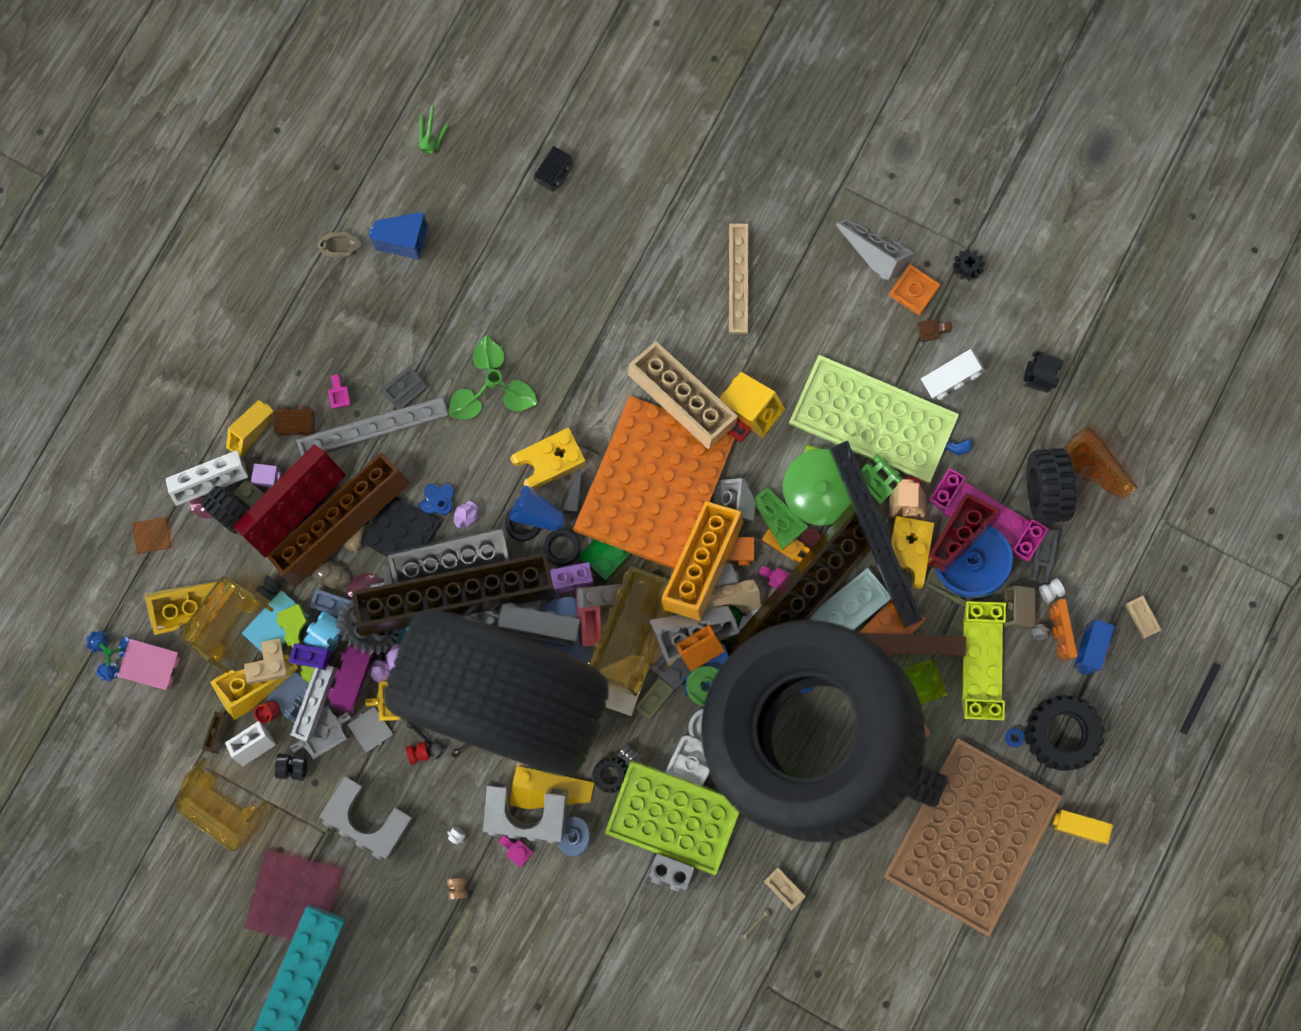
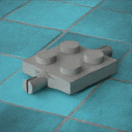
M328 705L322 709L311 741L305 742L300 740L291 745L290 749L295 753L304 747L308 750L312 759L318 758L348 740L343 731L342 724L352 719L347 711L345 714L337 717Z

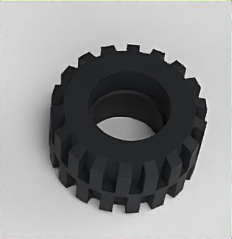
M215 485L200 502L201 507L230 532L238 534L232 526L248 510L220 486Z

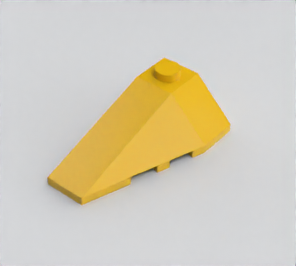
M225 580L144 594L154 635L174 631L183 624L194 620L202 613L228 600Z

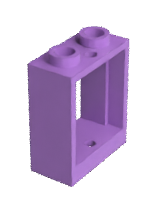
M589 562L550 570L556 595L575 592V588L572 587L574 585H577L576 587L594 586Z

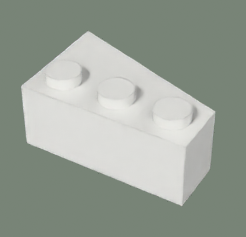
M970 349L924 376L921 380L932 399L938 398V400H941L949 395L948 392L962 388L965 383L977 379L986 370L975 352Z

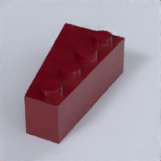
M966 492L930 552L928 564L945 573L1000 518L1001 510Z

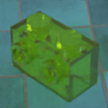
M934 658L905 669L909 680L916 690L921 705L947 696Z

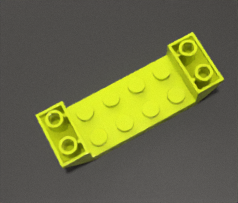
M966 602L963 619V637H966V656H962V706L964 719L1005 720V701L1002 700L1003 624L1006 622V603Z

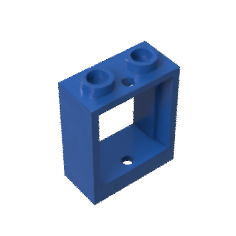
M1099 620L1087 623L1073 668L1079 669L1078 672L1084 675L1101 671L1114 625Z

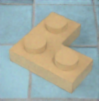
M281 639L261 642L263 660L244 664L248 685L287 677Z

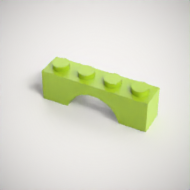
M298 603L278 612V618H276L280 629L284 628L286 635L284 638L287 645L292 646V648L294 643L302 645L301 632L309 621L301 603ZM301 666L302 671L300 673L304 682L308 681L310 683L315 668Z

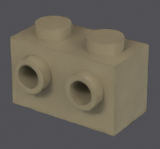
M1022 586L1004 588V603H1006L1005 627L1017 629L1035 627L1036 598L1034 588Z

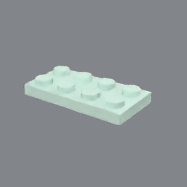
M867 568L821 605L810 620L832 622L854 630L886 604L891 597L888 591Z

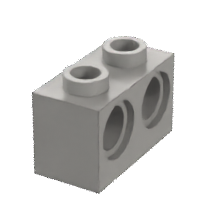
M657 854L649 877H652L651 882L663 885V882L671 885L670 889L681 893L682 889H687L694 867ZM660 864L667 867V873L664 876H659L656 873V867ZM679 871L684 872L686 875L683 883H677L674 879V875Z

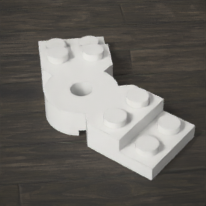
M703 709L696 712L690 719L688 726L689 735L681 738L665 771L701 786L709 773L701 739Z

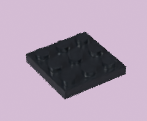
M396 496L381 509L362 543L388 558L387 555L390 552L429 544L441 522Z

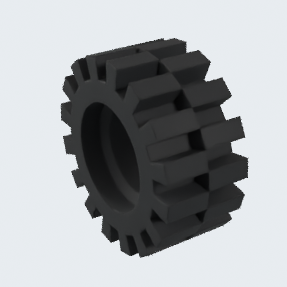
M603 758L594 766L592 773L593 781L601 791L615 793L621 789L627 768L617 758ZM612 767L617 770L618 778L615 782L608 783L603 779V771L606 768Z

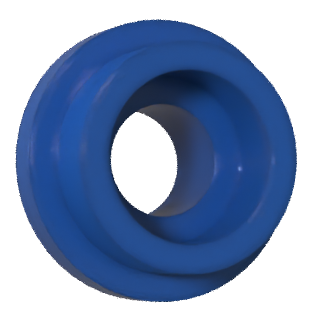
M1011 728L1005 734V741L1010 747H1020L1025 741V735L1022 730ZM1013 734H1016L1018 737L1016 742L1011 739Z

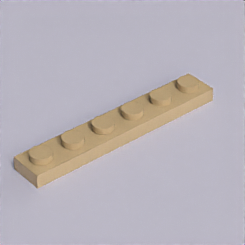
M729 224V334H748V224Z

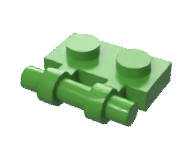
M877 453L872 458L877 465L873 467L868 462L860 471L870 494L881 504L894 490L890 484L893 481L898 484L903 479L899 476L900 473L897 470L894 471L887 464L888 461L885 458L882 459ZM880 469L889 476L887 479L878 472Z

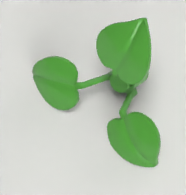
M488 335L478 342L473 352V363L479 370L488 369L485 379L486 383L475 397L473 392L468 389H460L453 394L449 408V415L453 418L468 420L476 417L482 409V404L477 399L487 387L496 388L501 386L506 392L503 397L504 404L511 411H524L537 404L534 392L526 383L513 380L509 383L508 389L504 386V382L501 381V373L498 370H493L502 365L504 353L501 347Z

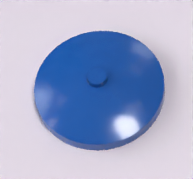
M990 527L945 573L936 568L935 570L941 583L952 593L966 598L985 597L998 591L1009 579L1013 568L1012 549L1004 535L995 528Z

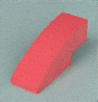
M574 587L577 619H580L578 628L581 645H602L600 606L578 608L577 588L585 587Z

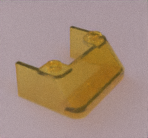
M224 576L216 582L180 633V639L208 662L229 673L230 670L220 663L226 653V648L221 643L243 611L247 614H253L261 605L271 612L274 609L229 577Z
M204 757L184 776L175 802V809L180 815L221 845L235 852L242 846L261 820L267 802L263 801L258 808L248 805L242 810L213 789V776L204 771L207 759Z

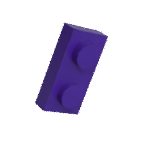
M294 643L289 663L326 671L331 651Z

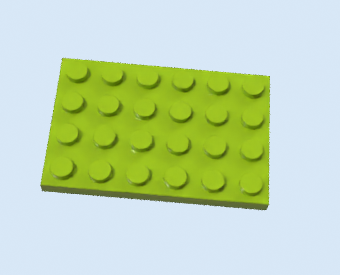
M631 760L605 834L716 875L739 812L718 791Z

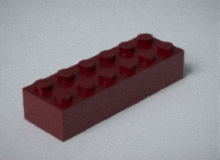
M313 444L232 527L257 552L266 558L346 474L325 451Z

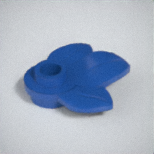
M446 483L441 488L435 484L426 485L424 489L426 499L418 504L419 508L427 514L435 512L439 515L449 514L453 507L451 499L454 495L451 485Z

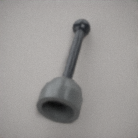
M407 723V727L413 729L430 746L429 752L435 760L442 756L447 749L443 744L438 742L432 743L414 726L415 724Z

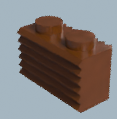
M299 406L296 410H290V407H280L279 410L273 411L274 433L276 436L310 435L315 433V412L309 409L308 406Z

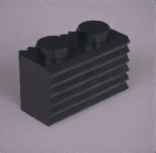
M553 146L534 173V181L552 192L555 188L558 189L563 183L562 178L566 173L569 174L573 168L572 156Z

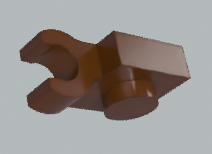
M937 319L917 323L920 342L938 340L940 338L939 334L949 333L952 330L951 322L937 325Z

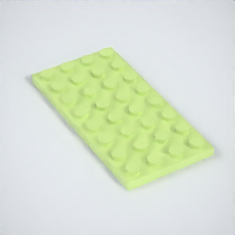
M818 355L789 424L836 445L848 440L853 452L871 460L878 453L882 459L885 458L888 461L887 464L892 469L916 477L920 481L929 484L959 414Z

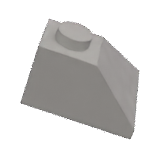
M743 478L718 480L712 496V503L741 511L743 521H754L756 501L746 480Z

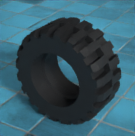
M1062 448L1034 450L1028 457L1026 467L1028 499L1032 515L1037 522L1042 524L1069 521L1074 516L1077 503L1076 477L1070 455Z
M1074 695L1054 696L1036 706L1032 710L1031 716H1028L1026 721L1028 726L1025 727V733H1027L1026 744L1030 745L1031 749L1029 751L1037 757L1036 760L1039 763H1044L1047 768L1057 769V771L1080 769L1095 760L1094 757L1099 755L1101 751L1100 746L1104 744L1105 739L1102 738V733H1105V728L1101 727L1100 722L1103 720L1101 716H1097L1095 713L1097 710L1094 706L1090 707L1088 701L1080 700L1078 696ZM1064 714L1073 717L1081 728V741L1078 747L1072 751H1059L1049 741L1047 734L1049 722L1058 715Z
M921 765L917 778L906 797L930 807H936L948 782L947 776Z

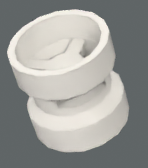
M1057 578L1051 580L1050 584H1044L1039 587V592L1047 604L1053 602L1056 597L1060 598L1066 595L1062 583Z

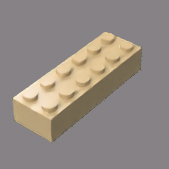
M657 341L629 364L628 375L708 450L735 427L738 416Z

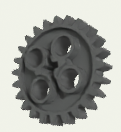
M350 600L349 604L346 603L338 614L339 616L336 620L338 622L336 628L340 629L338 635H344L342 641L348 640V647L354 645L355 652L361 649L362 654L368 651L370 656L374 651L377 655L381 651L386 653L388 648L391 649L398 639L400 633L398 629L361 636L353 600Z

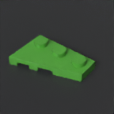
M768 487L755 497V505L782 551L808 528Z

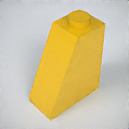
M260 400L251 406L228 428L226 448L231 452L238 450L241 457H243L272 422V408Z
M1058 810V813H1055L1052 819L1053 830L1097 844H1108L1113 824L1064 810Z

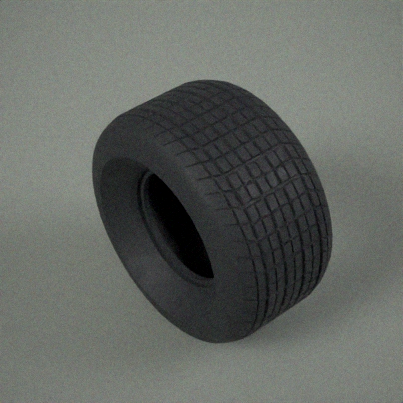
M427 610L420 612L412 619L407 626L409 630L405 631L404 639H402V649L398 650V657L394 660L393 664L395 667L391 668L390 676H388L386 681L388 685L384 688L385 706L394 716L550 774L560 776L572 775L581 768V764H584L586 761L585 755L589 754V747L593 743L591 738L595 737L596 729H598L600 723L598 719L602 718L603 710L607 704L605 700H608L609 696L608 681L599 670L546 645L463 616L438 610Z
M800 620L776 625L756 634L745 641L728 657L713 679L706 696L702 713L701 739L705 761L712 779L725 799L741 815L756 823V825L789 838L807 842H833L835 840L848 839L868 831L885 820L903 802L911 790L922 764L925 748V722L920 700L908 676L877 644L861 633L840 624L819 620ZM830 686L844 691L853 705L857 722L855 741L848 756L837 768L823 776L810 779L791 777L778 763L772 746V728L780 708L790 697L806 688Z

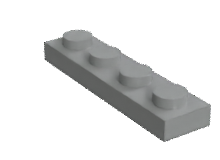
M328 664L326 671L314 670L291 736L305 742L311 741L336 674V667Z

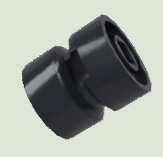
M278 753L275 762V778L288 779L291 777L292 780L304 781L307 773V756L294 755V757H291L290 754Z

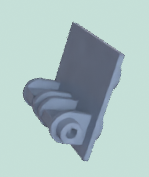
M295 671L272 691L266 699L277 702L283 715L295 724L309 683L307 681L304 682L303 678Z

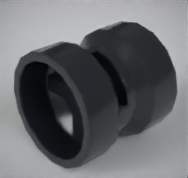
M266 575L263 582L264 585H259L256 591L272 601L275 597L273 592L279 591L282 585L269 575Z

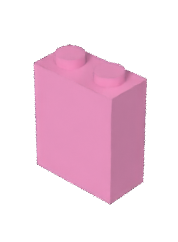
M129 639L118 677L166 690L173 681L171 673L173 668H176L178 665V652Z

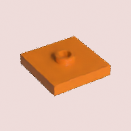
M909 264L888 296L920 316L941 284Z

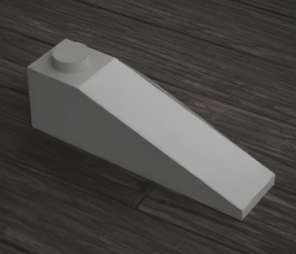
M845 219L837 222L836 226L873 271L878 273L883 279L890 280L898 276L915 254L896 241L892 244L883 240L884 236L879 233L878 235L868 233L866 227L851 220Z

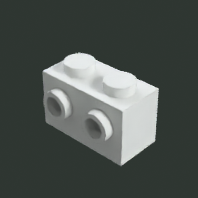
M259 721L225 743L231 757L241 766H245L276 745L270 731Z

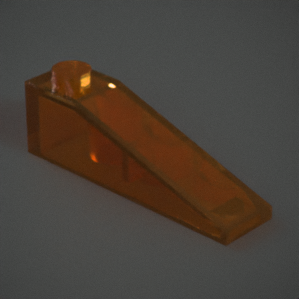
M1088 425L1076 433L1062 448L1069 453L1075 472L1085 476V479L1090 482L1092 480L1098 483L1106 491L1123 499L1137 489L1136 484L1102 439Z

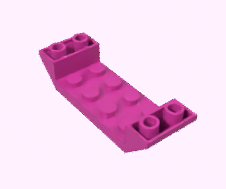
M949 468L929 501L949 518L952 517L966 492L1000 509V518L991 527L1004 535L1010 544L1014 557L1029 562L1049 529L1033 519L1028 521L966 483L964 476Z

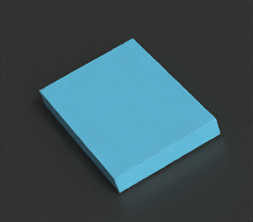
M281 590L242 634L261 652V642L281 639L283 647L286 644L284 638L286 633L284 628L280 629L276 618H278L277 613L296 605V603Z

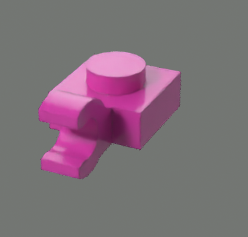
M339 375L331 376L333 389L328 390L331 408L338 409L351 406L348 387H342Z
M762 566L758 573L769 579L768 585L774 589H777L789 575V573L778 567L773 572L765 566Z
M505 835L499 840L509 850L506 856L520 868L533 853L519 839L515 844Z

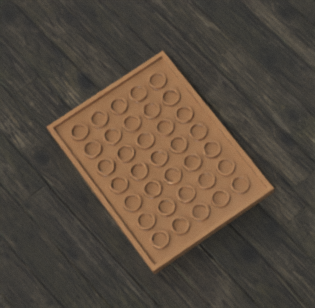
M957 738L939 773L947 776L948 779L939 804L934 808L923 803L921 804L883 877L990 937L1062 796Z

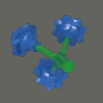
M102 630L98 632L92 631L90 636L86 637V648L90 649L93 653L103 651V654L106 655V662L98 665V670L96 671V674L100 676V680L110 682L114 678H118L120 668L116 666L115 662L111 663V656L114 653H119L121 657H124L130 639L128 636L120 639L117 649L107 648L108 635L104 634Z

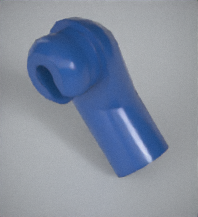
M965 439L958 444L948 440L945 449L960 456L970 452L973 443L970 439Z

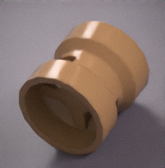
M467 877L447 879V886L450 889L448 899L468 898V891L465 890Z

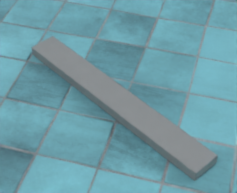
M442 396L296 438L301 456H303L313 444L323 451H327L448 416L449 414Z

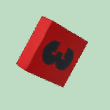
M737 418L735 427L728 433L737 442L741 443L751 431V428Z

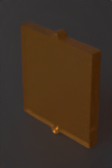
M166 517L133 523V540H135L137 554L171 548L169 538L171 532L168 530Z

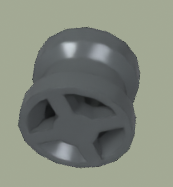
M629 742L618 753L617 757L623 759L625 764L629 766L630 761L635 760L641 752L635 750Z

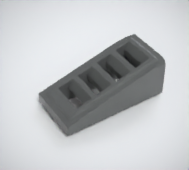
M579 473L575 476L564 503L563 513L579 514L583 477Z

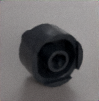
M1035 350L1031 355L1034 357L1033 361H1028L1023 381L1027 383L1024 386L1048 393L1051 388L1055 389L1058 385L1059 378L1057 374L1063 366V360L1058 356Z

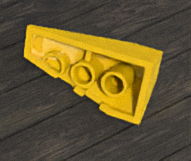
M288 654L283 655L287 674L285 678L248 685L245 669L235 672L234 670L227 671L210 682L223 706L234 720L251 711L298 669L297 665L289 663L290 656Z
M516 766L510 806L524 809L544 808L545 793L549 788L568 790L567 805L591 802L594 783Z

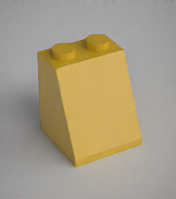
M742 372L732 380L731 385L720 396V400L738 416V419L748 425L761 438H764L785 411V407L775 391Z

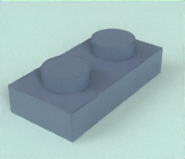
M315 589L309 607L322 612L326 611L338 617L340 610L343 609L346 603L349 604L350 600Z

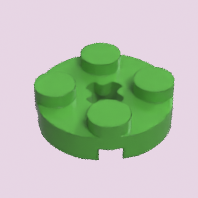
M704 666L696 668L690 673L687 679L686 690L689 698L694 703L704 706L708 690L702 691L701 683H706L707 681L712 683L719 670L714 667Z

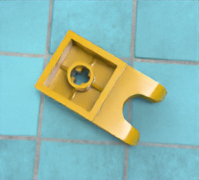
M569 427L513 454L510 458L515 466L530 464L535 468L534 474L524 482V486L527 485L533 490L586 466V461ZM558 452H564V457L562 458L556 455Z
M896 516L893 519L890 543L901 569L908 570L912 574L913 587L921 589L925 581L934 523ZM909 536L915 540L912 544L909 543V540H906Z

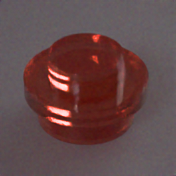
M808 529L802 534L801 541L805 547L812 548L819 541L820 534L814 529Z

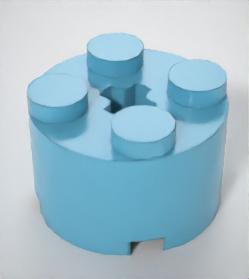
M323 611L318 617L317 623L312 622L306 632L309 634L304 638L303 644L326 649L332 653L338 646V640L344 637V635H338L340 629L336 628L338 624L337 619Z

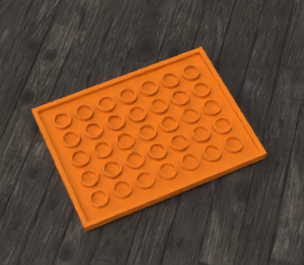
M629 396L573 531L675 569L705 501L710 502L735 438L727 433L708 450L664 408Z

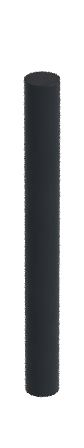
M1213 663L1180 730L1181 733L1188 734L1221 667L1219 664Z

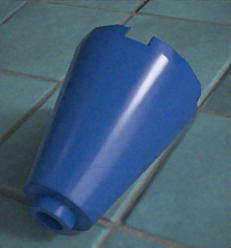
M525 485L520 492L523 496L516 499L509 520L552 531L561 529L565 522L564 514L531 487Z

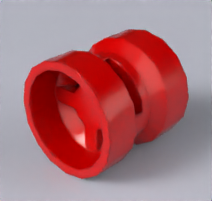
M273 700L258 705L254 710L256 721L262 724L268 723L280 715V706Z
M425 741L418 743L417 746L410 745L406 747L407 757L411 766L421 760H430V754Z

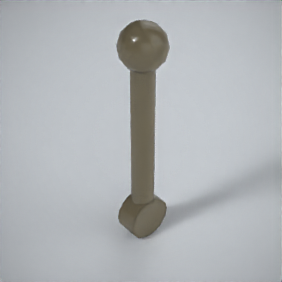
M766 909L763 911V915L746 933L739 936L740 941L745 942L747 940V936L766 917L771 915L770 910Z

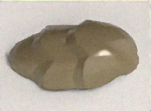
M342 231L324 235L319 240L317 246L322 254L336 258L339 256H350L352 252L360 247L361 242L348 232Z
M328 559L310 574L317 583L333 589L349 585L351 582V576L345 570L344 565Z

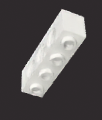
M238 450L170 476L166 478L169 495L175 505L178 506L208 494L215 485L223 488L248 478L245 463Z

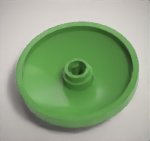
M829 449L807 451L799 455L786 470L783 479V496L788 508L802 521L813 525L833 524L851 504Z

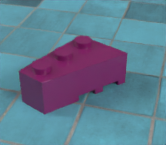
M350 646L347 651H343L341 657L343 664L341 669L338 668L334 680L337 681L335 687L330 688L328 698L332 708L344 712L348 711V713L355 715L357 710L355 706L358 697H361V688L364 680H366L373 656H370L368 651L362 654L361 649L355 652V647Z

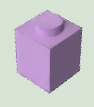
M254 464L251 483L255 486L271 488L282 477V472H280L277 466Z

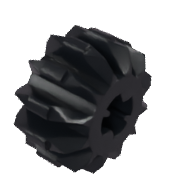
M967 249L966 253L961 250L959 256H955V263H953L952 267L956 269L955 275L961 274V280L964 277H967V281H971L972 277L978 279V274L983 273L982 267L985 266V262L981 261L983 255L977 256V250L971 253L970 249ZM966 262L970 263V265H972V267H971V268H970V267H967L968 264L965 265Z

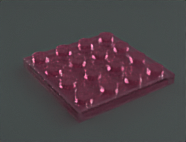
M265 850L244 928L292 940L308 905L312 904L331 912L343 868Z

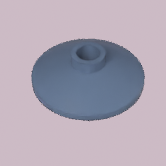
M570 817L566 819L564 838L561 842H558V846L566 856L576 857L587 849L590 841V830L582 818Z

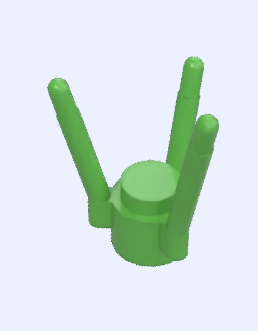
M433 105L431 106L427 134L425 136L423 116H420L419 147L422 152L430 154L434 153L435 150H439L440 143L448 128V124H445L437 141H435L434 136H431L435 109Z

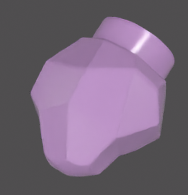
M467 501L466 504L457 507L454 515L455 525L458 528L470 527L479 518L477 514L480 510L479 507L471 501Z
M375 659L370 664L369 673L374 681L381 682L387 680L388 676H390L387 661Z

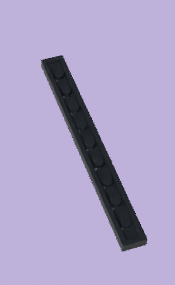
M848 440L830 447L831 456L903 628L922 621L923 619Z

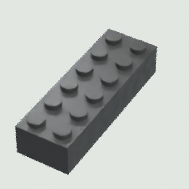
M502 527L398 550L387 555L394 583L509 560Z

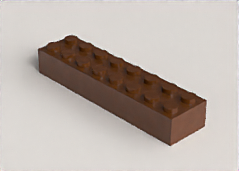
M380 452L279 543L267 558L295 588L381 509L390 503L410 482Z

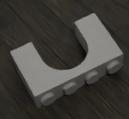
M345 776L319 816L323 819L322 823L331 829L333 827L339 829V834L346 839L350 837L355 839V844L364 850L369 848L373 851L372 855L380 860L383 858L389 859L414 818L395 807L380 830L372 834L360 832L352 823L351 810L364 786Z
M490 781L486 790L483 832H488L492 836L508 835L509 838L526 837L530 841L547 840L548 843L552 844L562 841L565 834L568 790L549 788L545 793L543 818L536 823L526 824L515 819L510 812V783Z

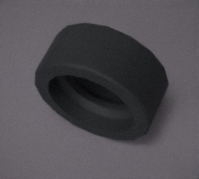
M511 508L505 517V527L508 534L518 541L534 539L539 534L541 528L533 527L526 534L516 532L513 529L512 521L509 520L511 518L509 517Z
M557 529L550 532L545 538L543 544L544 553H546L548 561L553 565L559 567L568 566L578 558L580 543L576 535L571 531ZM558 537H566L573 544L571 555L565 559L556 558L551 553V543Z

